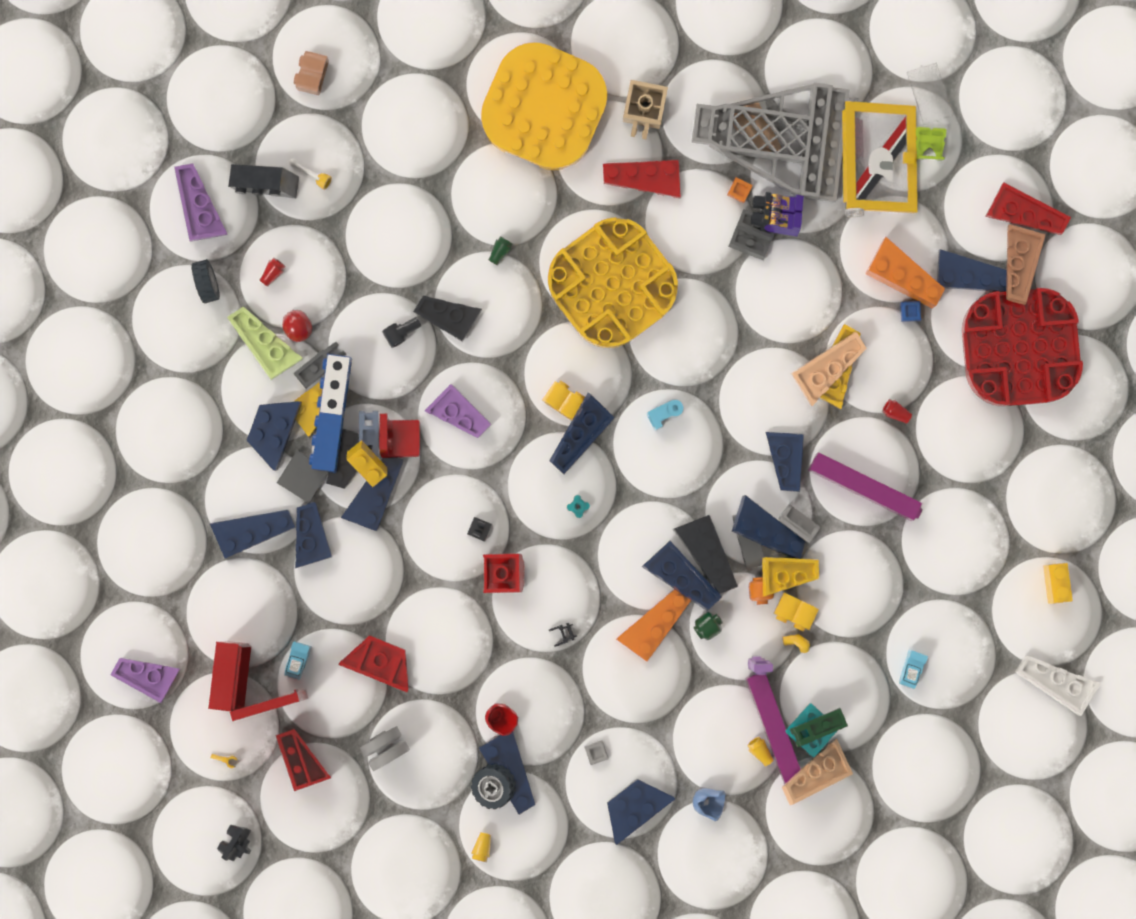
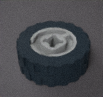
M208 259L192 263L193 280L202 303L205 304L219 300L220 292L217 279Z
M489 764L479 770L474 775L475 777L472 778V795L482 807L484 806L487 809L501 808L515 795L516 781L510 770L506 769L503 765Z

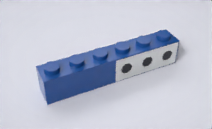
M327 354V359L324 358L322 369L325 370V375L320 380L322 396H319L317 401V408H320L319 416L316 415L314 426L317 427L316 435L313 434L312 437L314 453H311L309 458V465H312L311 469L337 473L352 358L348 356Z

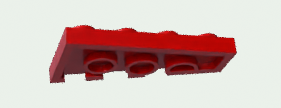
M679 160L603 164V181L606 185L681 198Z
M1005 182L1001 184L985 215L988 218L1057 235L1063 234L1071 219L1070 216Z

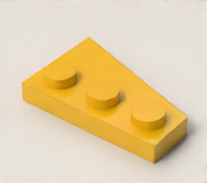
M762 558L763 596L819 579V560Z

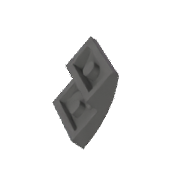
M743 209L728 247L764 261L775 233L767 230L760 231V226L750 224L752 212Z

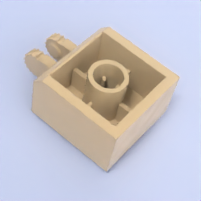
M630 80L623 122L633 124L631 137H635L637 125L645 126L642 132V139L645 140L647 139L649 127L660 129L668 87ZM644 102L648 103L647 107H643Z

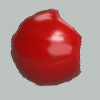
M293 309L283 317L282 328L290 340L301 342L308 339L311 335L312 322L306 313Z
M496 703L486 711L485 722L497 734L502 736L510 735L518 725L519 717L506 704Z

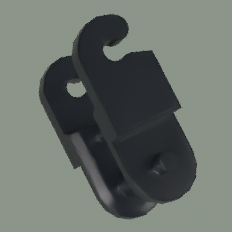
M566 623L567 626L565 627L559 625L548 629L549 632L556 629L561 631L563 642L555 644L554 647L568 643L569 639L575 640L574 637H577V635H574L571 629L573 624L569 625V623ZM565 628H567L570 635L568 638L565 637L563 631Z

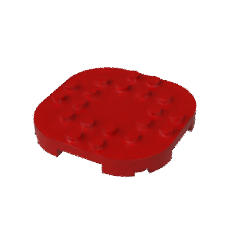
M1048 288L1030 289L1025 305L1006 300V292L999 291L988 293L975 301L967 310L962 322L965 373L972 391L983 401L1002 407L1050 403L1067 396L1078 384L1083 371L1077 328L1079 319L1071 302L1067 301L1059 292Z

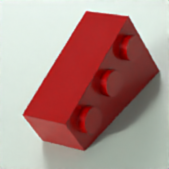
M295 729L275 735L294 791L331 779L330 775Z

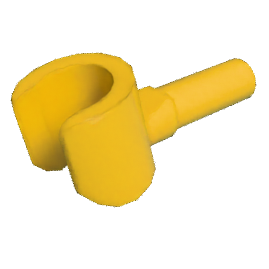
M211 754L210 758L226 763L229 768L236 767L228 763L230 759L237 760L235 756L222 757Z

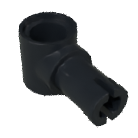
M414 317L402 325L394 323L385 328L382 333L391 348H394L406 341L407 334L421 327V323L417 317Z

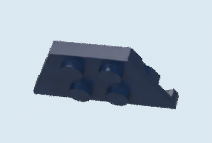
M301 401L261 404L258 407L247 442L274 471H277L302 404Z
M636 779L609 800L607 806L615 844L618 845L675 800L674 796Z

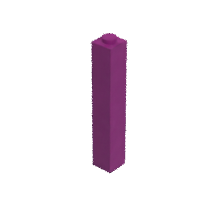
M819 452L816 453L808 471L907 520L914 521L915 518L918 519L923 511L921 502Z
M755 674L745 679L785 785L801 769L789 736L785 732L786 728L766 675Z

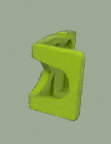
M929 127L916 128L917 160H945V157H942L945 145L944 138H946L947 131L945 128H933L932 130ZM928 148H931L936 156L922 155Z

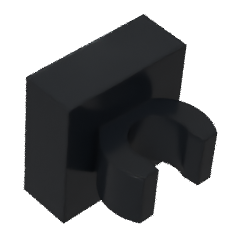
M474 517L467 535L485 542L492 524Z

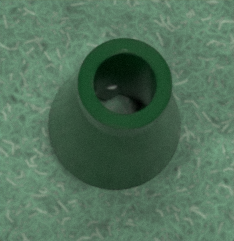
M500 236L498 240L496 239L488 260L498 266L502 259L512 250L513 243Z

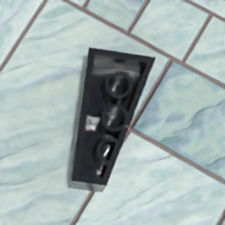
M710 515L672 529L719 594L738 587Z

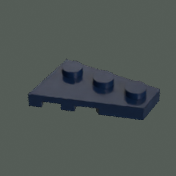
M316 502L297 507L295 569L333 557Z

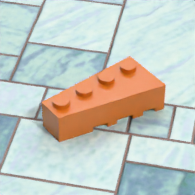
M887 237L882 240L865 273L908 297L920 301V303L931 309L937 306L945 290L942 285Z

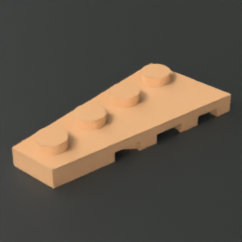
M854 332L791 373L811 406L867 349L857 332Z
M837 738L832 740L782 786L789 805H793L853 774Z

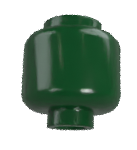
M706 612L695 620L693 628L700 639L709 641L722 632L721 624H723V621L718 614L713 615L711 612Z

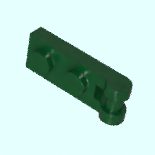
M837 708L790 728V732L796 738V746L800 747L848 727L841 708ZM806 729L809 736L803 737L801 731Z

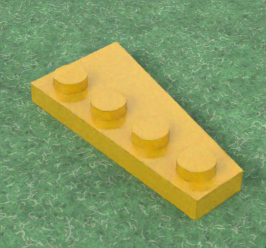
M844 324L831 347L854 332H857L859 337L861 333ZM852 365L821 395L820 399L840 410L842 409Z

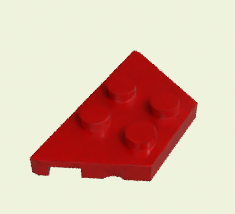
M371 635L338 664L402 691L408 692L409 690L406 650Z

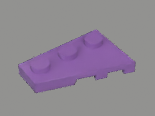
M450 384L424 410L476 438H479L492 425L453 384Z
M119 658L110 675L162 703L181 669Z

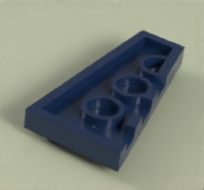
M942 249L938 250L937 282L944 288L1006 292L1007 270Z
M587 393L549 460L562 474H565L615 418L590 393Z
M401 458L381 459L387 466V476L373 487L366 481L341 516L342 519L374 531L378 530L404 462Z
M742 496L731 532L793 559H801L806 541L748 496Z
M289 510L209 523L225 559L296 528Z
M671 541L665 544L642 566L645 570L706 611L722 598Z
M512 731L510 735H499L479 747L488 764L503 765L513 774L516 781V792H514L515 795L510 801L517 813L520 815L535 805L534 797L514 732Z

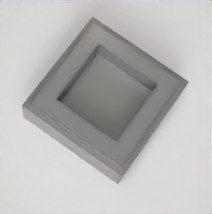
M603 740L584 746L590 765L609 759Z

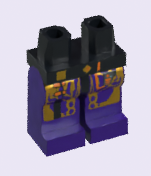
M766 192L764 196H754L752 208L761 209V213L752 212L750 224L760 226V231L767 230L773 233L797 237L802 225L804 196L796 195L795 197L772 194V192Z

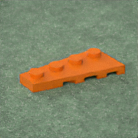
M674 589L617 637L616 640L645 661H648L691 600Z

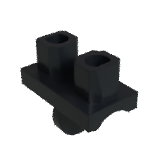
M230 825L226 834L232 837L231 841L228 843L222 840L217 847V850L222 854L221 858L225 861H235L236 857L241 858L244 853L250 854L251 849L247 847L250 840L247 838L251 830L246 827Z

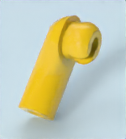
M800 634L782 637L784 646L795 644L801 653L809 652L810 643Z

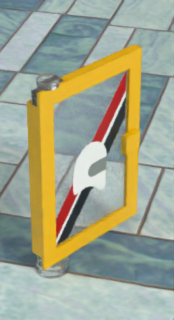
M856 97L848 98L844 102V110L842 111L843 203H845V216L862 217L864 216V211L917 213L916 106L859 102V98Z

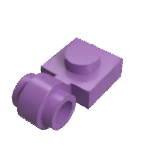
M752 656V658L748 659V669L755 672V674L766 675L767 672H773V664L769 660H765L761 656Z

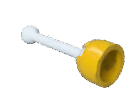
M295 159L289 161L290 166H296L316 178V184L323 190L327 189L332 180L330 175L325 173L317 175L298 164Z

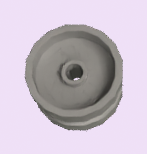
M397 726L387 732H381L371 738L370 742L360 747L364 756H370L375 752L378 754L369 761L373 771L410 750L406 741L393 745L392 742L399 739L402 735Z

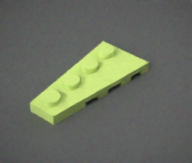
M242 307L227 317L270 380H273L303 360L299 354L295 353L291 347L265 327L246 308Z

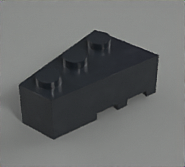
M231 164L228 187L234 189L237 194H246L248 192L259 196L264 194L296 199L299 176L283 167Z

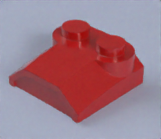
M483 554V593H519L523 591L525 572L522 554Z

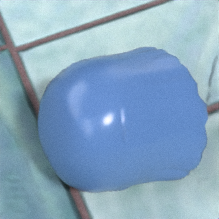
M708 788L699 789L693 797L694 810L702 816L718 821L724 808L725 791ZM709 797L708 805L704 806L705 800Z

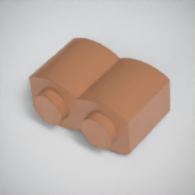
M305 51L304 56H300L299 66L301 68L299 73L295 74L293 82L298 91L320 95L329 64L328 56Z

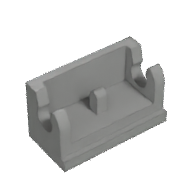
M791 504L787 505L777 519L806 541V543H810L820 529L818 524L814 523Z

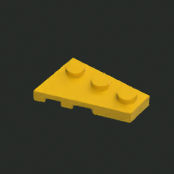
M320 382L293 401L302 402L296 421L309 438L316 429L314 426L316 415L319 416L320 408H317L318 397L322 396Z

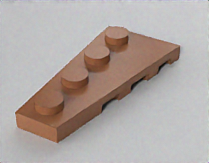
M1008 224L1006 300L1023 305L1026 304L1046 234Z

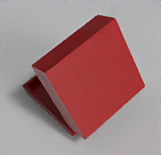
M216 641L208 709L231 711L232 721H236L308 699L306 690L299 691L295 689L294 693L245 707L252 646L249 643Z

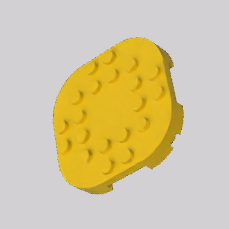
M533 42L519 45L508 52L501 61L483 102L481 120L486 136L499 150L536 164L546 170H562L563 168L575 165L587 153L601 117L605 112L607 105L606 84L600 72L585 60L543 43Z
M617 217L597 222L583 235L565 248H562L553 258L548 272V287L554 302L584 340L601 348L623 346L662 319L672 308L678 290L677 275L673 266L656 247L645 229L632 220Z

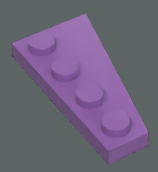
M194 164L175 166L174 170L189 242L227 235Z

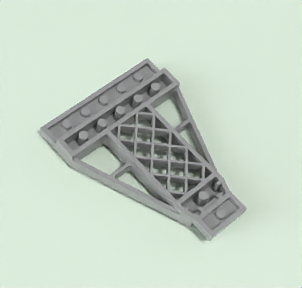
M814 82L810 85L731 104L711 106L697 103L691 143L709 145L715 151L795 196L803 195L806 199L835 203L837 201L843 151L842 111L845 109V101L849 100L850 90ZM810 91L808 116L783 112L784 96ZM780 98L778 111L745 107L746 105ZM741 114H744L749 121L743 127L736 120ZM749 115H754L756 117L752 119ZM759 117H762L768 124L762 130L754 122ZM768 118H775V120L771 122ZM779 119L787 127L780 133L773 125ZM787 120L794 122L790 125ZM797 122L805 129L800 135H797L792 128ZM734 123L735 126L738 128V131L732 135V127ZM750 124L757 131L751 138L744 131ZM769 127L776 134L770 141L763 134V131ZM787 130L794 136V139L789 143L782 137V134ZM740 132L747 140L741 146L733 138ZM805 134V141L803 142L800 137ZM758 135L766 143L759 149L752 141ZM776 138H779L784 145L779 151H776L771 144ZM796 140L803 148L797 154L789 146ZM749 143L753 149H746L742 147ZM768 146V147L771 149L772 152L761 151V150H762L764 147ZM786 148L791 155L781 154L780 152ZM737 155L770 159L772 161L771 175ZM777 161L799 163L801 165L799 190L775 178Z

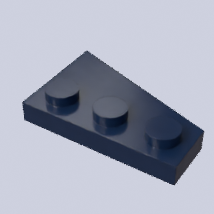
M765 432L780 490L800 492L804 434Z

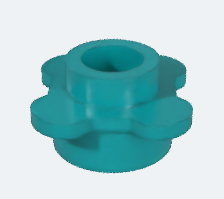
M580 495L574 496L572 503L567 505V510L572 511L577 518H581L584 511L590 508V504L584 502Z

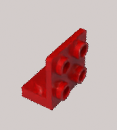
M387 413L380 414L379 450L381 458L419 457L420 421L389 420Z

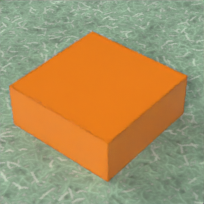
M736 177L727 196L744 203L753 185Z

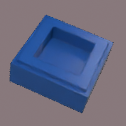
M920 301L900 303L901 322L921 321Z

